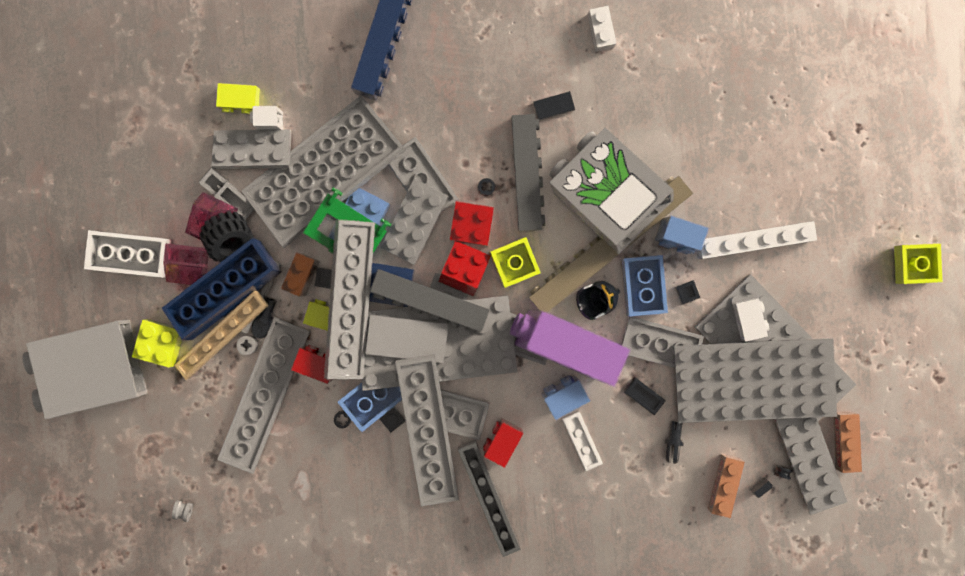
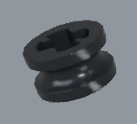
M489 178L482 179L478 184V191L483 196H489L495 190V183ZM482 183H485V184L490 183V184H491V186H490L491 191H488V190L483 191V190L481 189V188H483V186H481V184H482Z
M342 410L335 414L334 424L336 427L343 429L350 425L351 419L345 411ZM341 414L348 418V422L345 421L344 425H342L341 421L337 420L341 417Z
M776 465L777 471L774 472V475L791 480L790 473H793V470Z

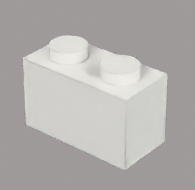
M609 6L590 9L588 20L595 52L614 48L616 39Z
M253 106V112H250V123H253V126L258 130H282L283 111L277 106Z
M759 298L732 303L741 341L746 342L768 336L769 325L767 320H764L763 312H765L763 302Z

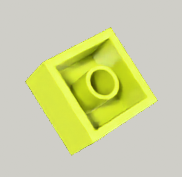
M526 237L489 251L504 288L541 273Z
M941 243L894 246L896 284L943 282Z
M150 319L142 320L132 357L169 368L173 367L177 361L182 339L172 325Z

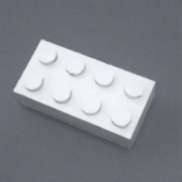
M88 230L84 269L168 278L171 239Z

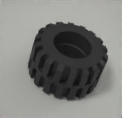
M231 211L221 212L216 216H212L210 220L205 222V225L201 227V232H199L200 240L208 256L215 262L219 261V263L254 238L245 218L238 214V212L231 213Z

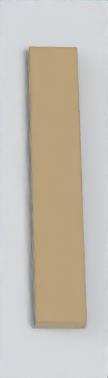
M253 291L174 366L185 380L190 379L269 305L258 291Z

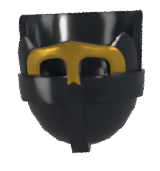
M596 281L582 287L576 294L578 309L589 320H595L609 314L617 306L620 290L606 281Z

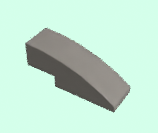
M212 167L199 180V184L212 193L215 198L232 212L241 214L245 220L254 211L247 198Z

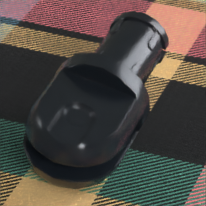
M265 297L264 300L269 306L253 321L251 332L256 338H265L273 322L271 315L277 302L273 298Z
M671 421L670 435L665 440V444H667L666 461L668 463L672 459L673 445H675L673 464L679 461L681 446H684V442L681 440L683 423Z

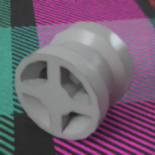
M251 335L243 336L237 341V349L243 355L256 352L259 346L257 339Z
M177 500L173 507L172 519L177 520L179 518L184 522H188L192 514L193 503L184 504L182 501Z

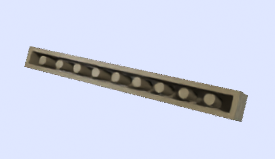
M671 176L665 181L673 189L674 200L627 247L694 194L680 176L676 178ZM597 236L589 243L590 248L586 251L581 249L574 255L576 258L571 263L569 261L565 262L559 267L561 271L558 274L552 273L545 279L546 283L542 287L537 285L530 291L531 296H529V299L539 311L548 313L619 254L602 238L599 239Z

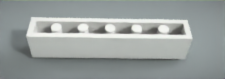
M812 221L707 238L704 241L702 250L697 251L698 259L816 241L815 223Z

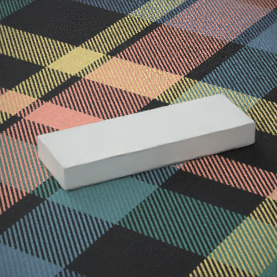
M577 411L562 418L585 472L603 464L580 412Z

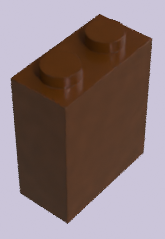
M296 253L281 289L299 297L306 296L320 261L305 254Z

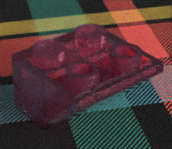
M202 192L192 205L185 233L200 240L199 232H201V227L205 225L207 220L221 212H237L238 208Z
M165 243L163 265L166 282L192 285L207 273L208 254L205 248Z

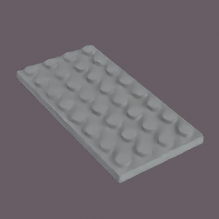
M360 95L290 151V168H269L244 188L242 193L280 245L285 248L303 234V231L327 193L330 195L334 193L331 191L332 187L343 193L342 196L337 195L336 197L342 202L406 150Z
M751 274L695 326L710 344L744 342L740 338L732 303L759 298L763 302L765 312H763L764 320H767L769 325L768 336L746 342L812 339ZM835 363L836 401L838 403L857 384Z
M508 296L465 300L487 308L490 311L482 332L477 331V334L467 331V326L459 324L458 327L448 324L444 363L436 362L439 382L516 373L517 364L513 335H510L512 323ZM411 307L369 311L366 346L370 315L447 324L448 320L442 317L440 321L429 317L430 313L422 310L420 314L410 310ZM365 349L364 376L362 379L363 391L400 386L396 361L403 360L404 358L366 354Z
M833 338L674 346L679 423L837 416Z

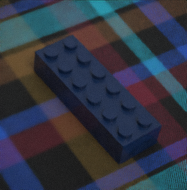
M379 0L351 86L355 94L377 101L378 96H382L384 86H382L383 80L388 78L390 72L389 62L394 60L396 54L395 43H399L401 39V25L406 23L408 13H406L407 7L412 5L413 0Z
M252 238L162 307V310L181 339L192 341L237 307L253 291H258L282 271L263 243Z

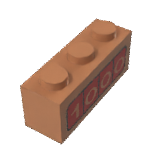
M837 412V416L833 417L836 470L842 473L862 472L860 416L855 412Z
M721 454L708 505V510L712 514L731 518L745 463L741 459Z

